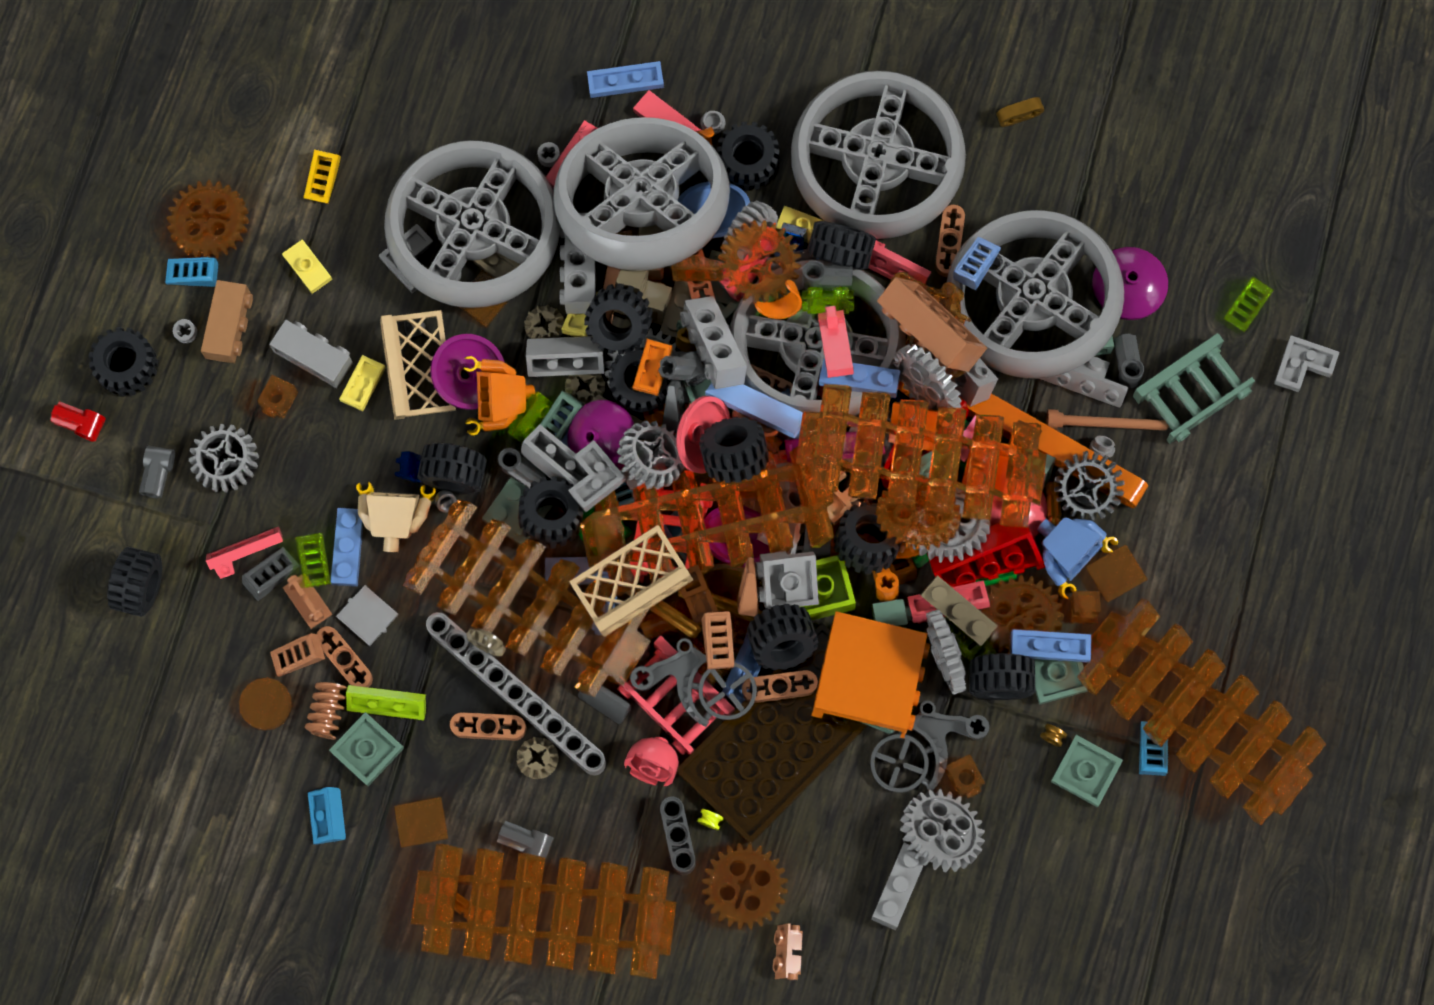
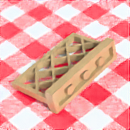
M441 310L398 316H381L380 326L394 420L455 411L456 407L450 404L439 407L431 401L437 393L436 390L429 398L417 390L424 379L432 383V379L428 376L431 369L429 368L424 373L413 365L421 354L432 361L433 357L424 351L431 340L438 345L446 341ZM436 317L438 328L433 334L420 326L426 318ZM421 319L418 324L413 320ZM408 321L415 328L406 338L398 331L397 322ZM417 329L429 337L422 348L409 340ZM438 332H439V339H440V340H438L436 337H434ZM399 337H400L402 340H404V342L402 343L401 346H400ZM406 343L418 351V354L411 363L402 357L401 350ZM403 362H404L406 365H408V367L405 369V371H404V367H403ZM410 368L422 376L415 387L405 381V374ZM407 388L411 390L409 395H407ZM413 393L426 401L421 409L410 410L408 400ZM428 404H430L431 406H433V408H425V407H426Z
M657 525L569 582L600 633L605 637L693 581V578L659 525ZM656 534L662 540L660 552L646 549L648 539ZM665 546L667 547L670 554L664 553ZM631 550L641 552L638 566L624 563L626 553ZM645 553L659 556L656 570L642 567ZM663 557L674 559L679 566L671 572L660 571ZM609 564L618 566L615 580L602 578L603 569ZM623 567L636 570L633 584L620 581ZM641 571L654 574L653 583L647 587L637 585ZM586 579L596 580L593 594L583 593L578 584ZM600 581L614 584L611 598L597 596ZM618 585L632 588L630 598L625 601L615 599ZM586 597L592 598L591 604H589ZM596 599L610 602L608 612L598 618L594 612Z

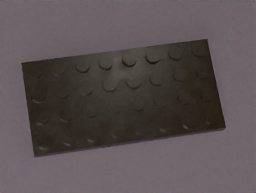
M823 623L815 630L819 642L817 643L818 647L812 657L807 658V661L786 670H775L771 675L808 670L816 675L819 684L830 630ZM803 677L800 683H794L795 678H789L792 683L791 692H796L795 686L803 685L804 689L807 690L810 684H814L813 681H808L807 677ZM776 680L772 685V689L778 694L784 693L788 688L787 683L783 680ZM769 681L764 682L765 687L757 688V692L765 690V696L770 695L768 691ZM817 689L809 696L754 703L745 715L737 719L725 720L677 768L676 773L750 845L868 727V725L826 713L823 714L822 719L811 716ZM745 700L741 705L745 709L750 702ZM738 708L731 715L740 713Z

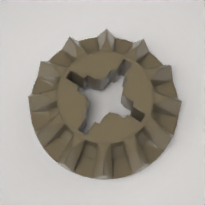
M549 305L537 306L534 310L528 312V316L524 321L526 334L530 339L560 338L562 336L561 329L564 324V318L558 309L552 308ZM542 316L547 322H552L548 324L549 333L543 327H538L541 324Z
M601 374L569 375L565 382V392L586 405L598 394L603 397L605 382ZM579 379L584 383L591 382L589 385L591 394L584 389L578 391L580 389Z
M469 629L466 634V638L472 645L493 656H502L506 650L499 638L483 629Z
M533 737L524 741L518 749L516 761L520 771L525 776L532 779H542L554 772L559 757L553 743L546 738ZM531 749L538 754L544 752L542 760L545 766L538 762L529 764L533 759Z

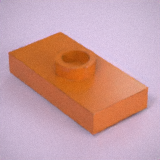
M647 339L634 380L633 390L658 396L663 377L659 373L660 360L665 356L671 355L672 345Z

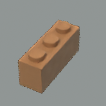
M220 280L216 281L201 353L205 359L235 364L236 357L241 355L242 341L240 339L242 332H246L248 324L246 312L247 308H251L253 302V295L247 285Z

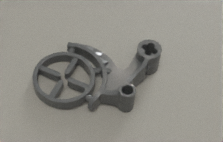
M686 638L678 641V653L653 665L639 666L632 671L630 676L632 685L641 691L651 689L667 675L675 676L682 705L688 714L704 727H707L709 724L708 720L712 715L723 720L737 719L745 715L752 708L757 695V687L752 674L744 666L734 662V667L741 669L746 674L731 684L730 688L735 689L750 678L753 688L751 701L744 709L735 695L730 693L729 698L740 713L725 716L712 711L710 707L721 700L725 693H719L706 703L703 696L704 682L707 676L712 673L722 688H726V683L715 669H708L703 674L700 683L693 682L696 673L707 661L706 655L694 648L692 642ZM685 642L689 643V650L682 651L681 645ZM713 655V659H718L719 655ZM638 673H649L650 676L647 678L649 683L647 685L643 683L637 684L636 681L639 679ZM692 689L699 690L700 701L707 711L703 717L694 705Z
M924 701L920 705V712L915 717L912 730L923 736L930 746L924 748L919 741L908 735L900 738L901 731H899V734L890 735L881 740L872 752L870 763L872 774L880 786L891 792H908L915 789L921 783L927 787L928 791H933L941 781L947 765L946 734L948 732H955L972 740H982L989 731V722L981 715L963 717L939 714L935 712L936 707L932 701ZM927 705L932 708V712L928 714L923 711V707ZM976 721L981 722V727L984 729V732L979 731L978 735L974 734L973 728L970 727V724L975 725ZM905 739L899 755L900 760L904 759L910 741L923 754L924 769L908 763L903 764V768L921 774L919 780L909 787L894 788L900 771L899 767H895L889 785L885 784L876 773L875 758L891 764L896 763L894 758L878 753L880 747L890 740ZM934 752L936 762L935 773L932 780L929 781L925 778L929 763L927 754Z

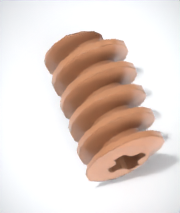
M331 682L316 683L315 688L320 692L314 693L312 697L317 703L310 704V709L316 713H309L307 715V718L313 723L305 724V729L315 736L336 740V737L330 734V731L339 729L338 726L333 724V720H341L342 718L335 711L344 710V707L338 704V700H346V696L341 694L340 691L347 690V687Z

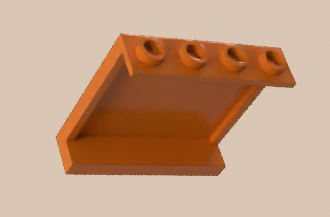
M836 611L830 629L811 716L821 719L824 713L901 731L900 738H904L908 730L912 731L915 722V715H912L911 712L912 707H917L920 691H917L916 688L918 682L922 683L925 673V667H922L921 663L923 658L927 659L930 644L926 643L928 633Z

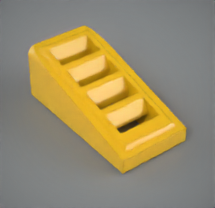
M314 150L304 199L329 204L341 156ZM320 160L331 162V166L320 165ZM318 169L328 171L329 175L317 174ZM315 179L327 181L326 186L314 183ZM312 188L325 191L324 195L311 192Z

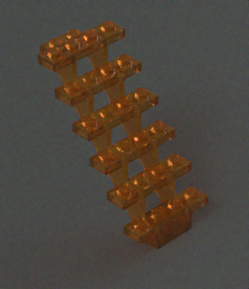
M824 384L820 412H803L796 464L812 466L809 486L811 490L837 492L840 471L851 473L849 497L876 499L879 478L889 480L887 504L914 507L918 485L928 487L925 511L953 514L955 493L965 494L962 518L990 521L993 500L1003 502L1000 525L1008 527L1028 528L1030 506H1040L1047 455L1038 451L1041 425L1038 423L1013 422L1010 447L1001 444L1004 417L976 415L973 440L963 436L967 411L963 408L939 407L934 433L925 429L929 405L926 401L901 400L898 423L895 425L887 421L891 395L887 393L862 392L858 418L848 414L852 387ZM847 426L857 427L853 463L842 460ZM885 433L896 435L891 471L881 467ZM923 441L934 442L929 478L919 474ZM961 448L971 450L967 485L957 482ZM999 455L1009 457L1004 492L995 489Z
M802 442L789 452L792 464L777 468L773 453L768 451L769 462H767L766 468L762 469L760 474L752 476V479H745L738 483L719 482L712 478V484L698 487L694 472L684 470L680 477L672 483L674 493L658 497V492L654 486L647 490L645 483L633 490L635 503L619 506L614 490L595 505L596 512L580 523L589 569L626 546L624 527L621 520H639L641 535L657 525L665 534L663 516L660 510L678 511L683 535L668 538V541L675 552H687L689 566L699 565L703 574L714 567L709 542L727 544L731 567H741L746 563L748 557H754L749 533H766L770 553L783 551L787 553L794 547L788 523L806 524L811 548H820L834 538L827 507L834 503L833 492L830 487L823 454L814 453L812 442ZM779 481L796 482L801 502L800 507L785 510ZM739 491L757 492L762 516L745 519L742 497ZM700 501H717L722 526L705 528L703 508L700 505ZM658 534L648 539L646 549L660 552L662 540ZM665 546L664 553H669L667 547ZM629 551L626 553L624 563L639 562L641 552ZM645 553L643 562H647L648 568L656 570L659 556ZM663 557L660 571L671 572L674 570L671 559ZM609 564L604 567L603 572H608L609 579H616L618 566ZM622 568L621 582L634 583V575L631 569ZM649 573L651 583H653L654 574ZM610 583L611 591H613L614 584ZM618 585L616 596H622L631 588Z
M460 499L453 503L448 510V516L443 524L441 523L433 530L427 546L418 553L417 561L414 567L407 573L406 581L402 586L411 592L421 595L434 576L449 586L441 593L440 601L437 604V607L443 611L456 615L468 597L483 606L475 614L474 622L471 625L474 629L480 628L492 633L501 617L517 626L511 632L509 641L505 646L512 652L525 656L536 638L550 645L552 648L546 652L544 661L540 666L548 673L560 676L572 658L587 667L580 674L578 683L575 686L581 693L595 697L606 679L624 686L651 642L636 631L649 609L608 634L601 646L593 653L592 659H590L577 648L594 621L582 601L567 590L570 585L569 581L575 577L580 567L571 561L560 559L552 567L548 580H545L533 571L532 568L546 547L537 541L526 539L517 548L516 556L511 560L498 550L511 529L509 525L503 521L492 519L491 522L485 525L482 530V536L477 540L464 530L477 507L468 501ZM458 538L471 548L466 561L456 570L453 578L440 569L439 566ZM492 559L504 566L505 569L503 570L502 578L497 586L491 589L487 598L473 587ZM526 579L540 588L537 591V597L532 605L525 610L522 619L508 609V606ZM596 580L587 587L585 593L593 594ZM600 581L597 596L609 598L612 594L613 586ZM586 597L589 604H591L592 598ZM596 599L594 612L599 618L605 614L602 608L606 601ZM562 600L574 607L570 620L559 631L558 639H556L542 628L558 602Z
M1142 598L1126 618L1112 611L1091 636V660L1077 676L1088 692L1096 695L1110 679L1121 688L1110 701V704L1121 718L1129 721L1139 707L1143 705L1154 714L1143 727V730L1155 744L1162 747L1172 733L1176 731L1187 740L1176 753V756L1188 770L1195 773L1205 759L1209 757L1220 765V768L1209 781L1221 796L1228 799L1238 788L1239 784L1243 783L1254 792L1243 806L1254 822L1262 825L1273 811L1282 815L1313 776L1308 766L1326 745L1318 732L1307 726L1292 746L1277 739L1293 718L1282 703L1275 700L1258 720L1243 713L1259 694L1258 690L1249 678L1240 674L1225 694L1211 688L1210 686L1220 676L1226 666L1217 654L1210 649L1204 652L1192 668L1177 662L1193 641L1182 626L1175 623L1159 643L1145 637L1147 632L1160 618V615L1149 601ZM1137 645L1149 654L1131 677L1116 671ZM1172 671L1182 681L1164 703L1149 697L1166 674ZM1204 696L1215 706L1197 729L1182 721L1201 697ZM1237 722L1249 732L1232 753L1228 755L1215 747L1234 723ZM1271 748L1282 758L1265 780L1261 781L1248 774L1264 753Z
M436 844L432 871L418 870L411 924L424 926L421 948L423 952L448 955L451 931L466 932L463 956L490 960L493 935L506 936L507 944L504 961L531 965L534 940L549 941L546 966L573 970L577 944L591 946L589 971L615 974L617 950L621 949L633 951L630 975L647 979H656L659 955L670 956L676 902L666 900L669 871L653 867H643L640 894H625L628 867L610 862H602L598 889H583L586 862L571 858H560L557 885L542 884L545 858L528 853H519L515 880H500L504 853L489 849H477L474 875H459L463 848L446 844ZM458 884L472 885L467 922H453ZM499 889L514 890L509 927L494 926ZM541 893L555 895L551 932L536 931ZM582 898L597 899L592 936H577ZM623 902L639 904L634 941H619Z

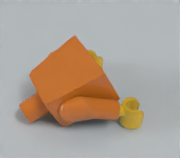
M472 356L465 357L464 359H472L475 363L471 369L464 368L466 371H474L476 368L481 369V371L477 372L478 420L469 418L465 421L466 424L475 423L477 427L475 430H468L467 433L469 435H477L482 429L485 432L506 429L517 419L518 414L526 411V400L534 399L536 393L534 386L531 384L526 385L525 377L516 375L515 369L503 361L490 359L477 361Z

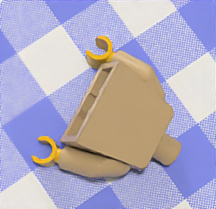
M368 482V489L362 491V486L358 483L356 485L360 495L358 497V516L365 528L371 531L372 536L384 537L383 551L398 552L399 538H409L412 533L419 530L426 520L431 501L436 497V489L433 488L431 494H425V485L421 486V498L419 499L417 494L374 492L370 482Z

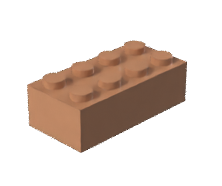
M895 277L877 300L883 307L882 312L893 320L895 318L900 323L899 328L907 335H913L918 340L917 345L922 347L925 352H931L938 359L939 365L945 366L946 369L951 368L956 372L958 370L969 372L987 350V347L917 282Z

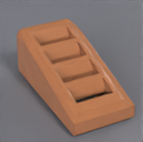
M748 557L737 596V612L741 615L755 617L759 613L754 558Z
M730 612L705 613L701 620L707 669L734 668ZM711 624H723L722 626H711ZM724 633V636L712 637V634ZM713 644H725V647H723V648H712V645H713ZM726 654L727 656L724 659H713V655Z
M312 633L270 652L278 677L325 659L319 636ZM305 645L308 646L309 653H310L309 656H307V654H306V650H305V647H304ZM297 648H299V650H300V653H301V656H302V659H301V660H299V657H298V654H297V651H296ZM290 651L292 653V657L294 660V663L292 664L290 662V658L288 655V652ZM282 654L286 664L284 668H282L279 655Z

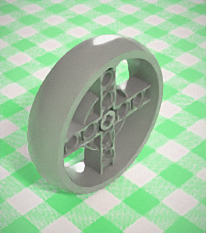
M877 70L855 73L839 79L824 88L810 101L803 111L795 128L791 143L793 175L798 189L809 207L824 221L870 233L876 239L903 236L931 223L946 209L955 196L965 169L966 152L963 133L958 119L947 102L923 82L911 76L891 71ZM867 96H882L876 118L860 122L850 132L820 124L824 117L833 109L848 101ZM905 102L919 108L936 124L945 142L947 156L914 147L910 135L899 124ZM894 107L897 111L890 113L885 108ZM881 129H887L891 133L888 135H882L878 131ZM832 139L836 143L834 145L829 146L826 145L824 141ZM856 145L860 150L852 152L848 147ZM877 152L882 153L879 158L874 157ZM810 153L842 161L847 175L857 184L851 209L833 200L821 188L811 168ZM902 157L906 158L909 162L900 164L896 160ZM930 164L933 168L924 170L921 165ZM869 174H874L878 178L872 181L868 180L866 176ZM906 178L938 185L927 199L913 208L894 214L874 215L880 191L892 189L901 184ZM861 197H869L872 201L870 203H862L859 199Z
M630 118L612 122L594 130L569 151L559 168L555 180L554 208L565 235L575 247L588 257L618 269L653 270L674 265L691 257L714 237L728 209L730 184L726 168L719 154L704 137L694 130L665 119ZM645 152L665 154L657 161L642 159L627 162L621 157L628 154ZM697 171H701L708 179L711 191L704 205L694 214L678 202L679 185ZM591 173L605 184L604 201L585 216H581L574 208L573 197L581 182ZM657 225L664 231L643 236L616 234L625 226L649 227Z
M476 140L458 141L439 146L414 161L403 172L391 191L384 222L388 250L404 278L428 297L448 305L464 308L497 305L513 299L529 289L549 267L555 255L561 232V226L554 208V191L544 174L530 160L515 150L493 142ZM482 167L489 169L479 187L462 188L450 195L427 184L441 174L460 168ZM515 180L522 183L532 193L538 203L542 219L539 240L510 226V216L503 204V200ZM495 181L502 182V185L494 186L492 185V183ZM427 199L434 200L432 204L423 203ZM483 201L490 202L488 206L480 205ZM407 208L435 221L436 234L443 246L429 269L416 260L407 246L404 235V218ZM449 210L456 211L454 215L445 214ZM493 232H498L501 234L500 236L494 238L489 236ZM459 241L466 243L462 247L455 246ZM515 243H520L523 245L521 248L517 249L511 247ZM496 252L521 264L511 272L492 280L481 282L455 281L467 260L485 259ZM445 262L454 263L451 267L442 266Z
M1027 210L1010 213L987 223L962 245L948 273L945 303L946 310L987 347V350L980 357L986 366L1014 377L1048 378L1080 367L1098 354L1108 343L1122 314L1124 283L1115 255L1107 243L1093 229L1065 214L1045 210ZM977 237L983 238L997 246L1023 238L1057 240V243L1045 258L1028 257L1014 263L998 253L992 265H996L998 268L995 270L989 269L983 279L997 288L996 299L1001 313L987 331L982 334L972 323L966 310L964 298L966 285L953 280V271ZM983 246L979 247L980 250L990 254L991 250ZM978 254L974 255L975 257L983 261H985L986 259ZM1068 254L1069 257L1060 258L1059 255ZM1084 254L1095 264L1104 282L1105 299L1099 316L1072 300L1073 290L1067 275ZM973 261L970 262V264L978 268L981 266ZM966 268V270H965V271H967V272H969V273H971V272H973L974 274L976 273V272H974V271H972V270H970V269H968V268ZM1046 273L1055 274L1053 277L1044 276ZM1012 278H1016L1019 280L1016 283L1008 282V280ZM1059 305L1061 308L1053 310L1050 306ZM1018 310H1022L1025 312L1023 315L1014 314V312ZM1073 318H1079L1082 321L1079 323H1073L1070 320ZM1054 325L1077 339L1066 346L1043 352H1023L1010 349L1024 330L1039 331ZM1003 329H1007L1010 331L1008 334L1005 335L999 333V331Z
M820 259L803 260L779 267L757 281L738 304L730 323V331L747 365L745 383L743 385L807 414L808 420L804 427L834 426L858 418L864 412L875 407L885 396L851 391L839 397L817 400L820 388L819 378L823 359L825 358L819 322L817 321L818 313H826L825 307L835 306L836 311H838L842 292L844 291L867 303L878 314L885 327L887 339L853 333L851 326L845 319L852 363L896 369L893 365L895 361L893 357L896 355V352L906 346V333L899 328L900 323L895 318L893 320L882 312L883 307L877 302L886 289L866 272L854 268L852 290L822 289L815 293L811 307L799 310L795 315L789 317L787 321L760 317V312L757 311L755 303L758 301L764 303L773 302L790 293L785 285L787 280L795 282L798 290L804 289L802 286V270L807 262L815 260L827 266H841ZM816 275L809 276L810 278H818ZM826 296L833 297V298L830 299V300H824V299H822L823 297H826ZM764 332H771V333H772V334L769 335V336H763V335H762ZM790 336L797 337V339L793 341L787 340V338ZM747 347L780 352L786 365L795 373L790 396L771 388L759 378L750 364ZM866 349L872 351L869 354L862 353V351ZM809 363L816 364L813 368L806 367ZM803 386L811 387V389L807 391L801 390L800 388Z

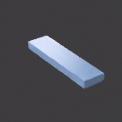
M711 383L705 391L706 396L719 398L728 408L794 439L808 420L807 414L746 385L715 389Z

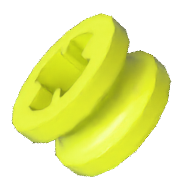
M702 809V817L698 818L697 822L708 828L719 830L718 823L723 821V817L709 810Z

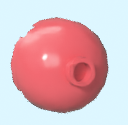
M662 737L639 740L632 745L624 762L625 768L629 766L631 768L630 774L635 778L651 785H657L658 781L665 782L664 786L673 783L679 764L676 751Z

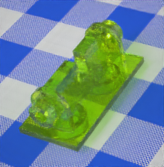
M821 287L807 288V291L802 292V300L807 299V301H802V312H807V314L826 313V304H831V306L836 307V311L843 310L844 314H849V311H854V301H849V299L854 298V290H849L847 287H835L833 291H823Z
M538 391L534 395L531 394V397L526 402L527 413L525 416L518 414L517 419L508 426L510 428L508 433L523 443L542 422L554 403Z

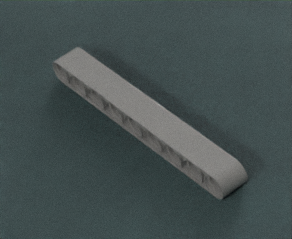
M436 612L428 617L426 627L430 635L586 773L595 776L604 771L606 768L604 754L491 654L479 650L478 647L472 645L466 638L467 633L445 614ZM443 621L446 623L442 631H433V625L436 622ZM463 638L465 643L461 648L455 649L452 647L453 640ZM478 654L484 656V661L480 665L471 664L473 656ZM500 671L503 673L501 681H490V676L493 672ZM520 688L523 690L522 696L519 699H511L509 693L512 689ZM539 705L542 707V712L538 716L534 717L528 714L530 707ZM559 722L562 725L561 730L555 734L548 732L549 724ZM571 739H578L581 741V746L579 749L572 751L567 748L568 742ZM597 756L601 759V763L595 768H590L586 764L588 758Z

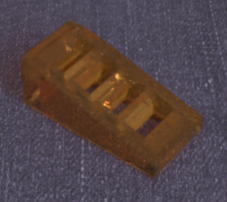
M692 255L679 263L671 265L673 281H724L723 264L721 261Z

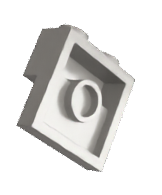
M786 551L760 554V562L755 563L757 578L762 580V586L757 587L759 602H763L766 609L783 604H796L799 607L819 604L816 556L813 551L787 555Z

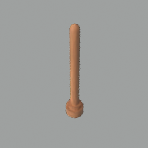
M1047 409L1046 425L1055 430L1062 428L1063 425L1167 430L1169 428L1165 420L1064 415L1063 412L1055 409Z

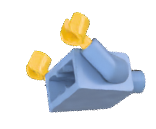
M1065 517L1055 526L1045 519L1037 529L1045 537L1041 544L1043 548L1042 559L1046 571L1055 585L1060 586L1058 593L1064 599H1068L1064 592L1066 587H1069L1073 593H1076L1077 590L1073 584L1066 582L1067 579L1071 581L1100 549L1104 553H1112V549L1108 547V541L1112 545H1118L1117 538H1107L1106 532L1092 520H1071Z

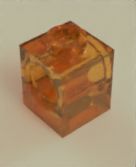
M271 375L257 401L264 414L275 418L277 415L284 419L298 391L293 384ZM282 395L280 402L271 403L273 396Z
M970 754L946 766L945 771L958 796L963 797L966 795L967 798H971L982 792L980 787L985 782ZM967 772L972 775L973 782L965 785L960 782L959 775Z

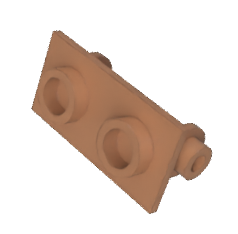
M304 573L299 577L293 575L288 578V584L282 588L310 629L333 615Z
M777 925V930L774 934L776 957L773 960L775 979L787 978L788 980H798V975H801V956L792 955V950H802L803 931H800L799 925Z

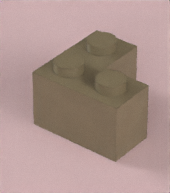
M621 269L615 283V288L620 283L624 284V288H628L629 285L633 286V291L636 293L640 290L643 293L642 299L647 298L650 302L647 308H652V323L662 325L671 298L672 287L648 281L649 270ZM614 310V312L626 315L620 310Z

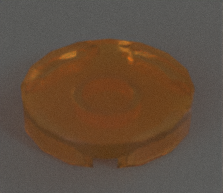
M271 678L257 679L249 683L242 691L239 700L240 713L244 720L252 727L263 731L272 730L281 726L287 720L292 709V697L288 689L278 680Z

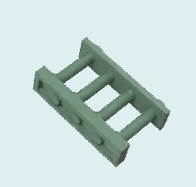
M1218 333L1139 386L1133 394L1138 404L1144 400L1151 402L1173 432L1167 438L1169 444L1175 440L1178 443L1183 441L1191 434L1190 430L1236 398L1242 400L1252 392L1251 387L1255 382L1253 377L1242 383L1221 356L1220 348L1224 340ZM1206 358L1214 362L1234 388L1224 397L1220 395L1199 368L1201 366L1200 362ZM1185 372L1193 375L1213 401V404L1201 411L1179 382V376ZM1165 386L1167 388L1171 387L1193 416L1192 419L1183 425L1179 423L1159 397V390Z

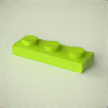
M348 685L346 691L347 711L424 720L426 715V694Z

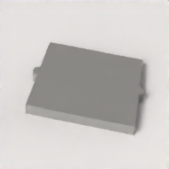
M364 585L353 598L348 599L349 603L336 617L366 644L371 646L382 633L387 632L386 628L394 621L398 613Z

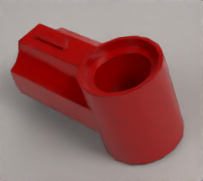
M59 401L52 410L50 421L53 424L74 431L76 435L86 440L96 442L106 418L88 409L83 411Z

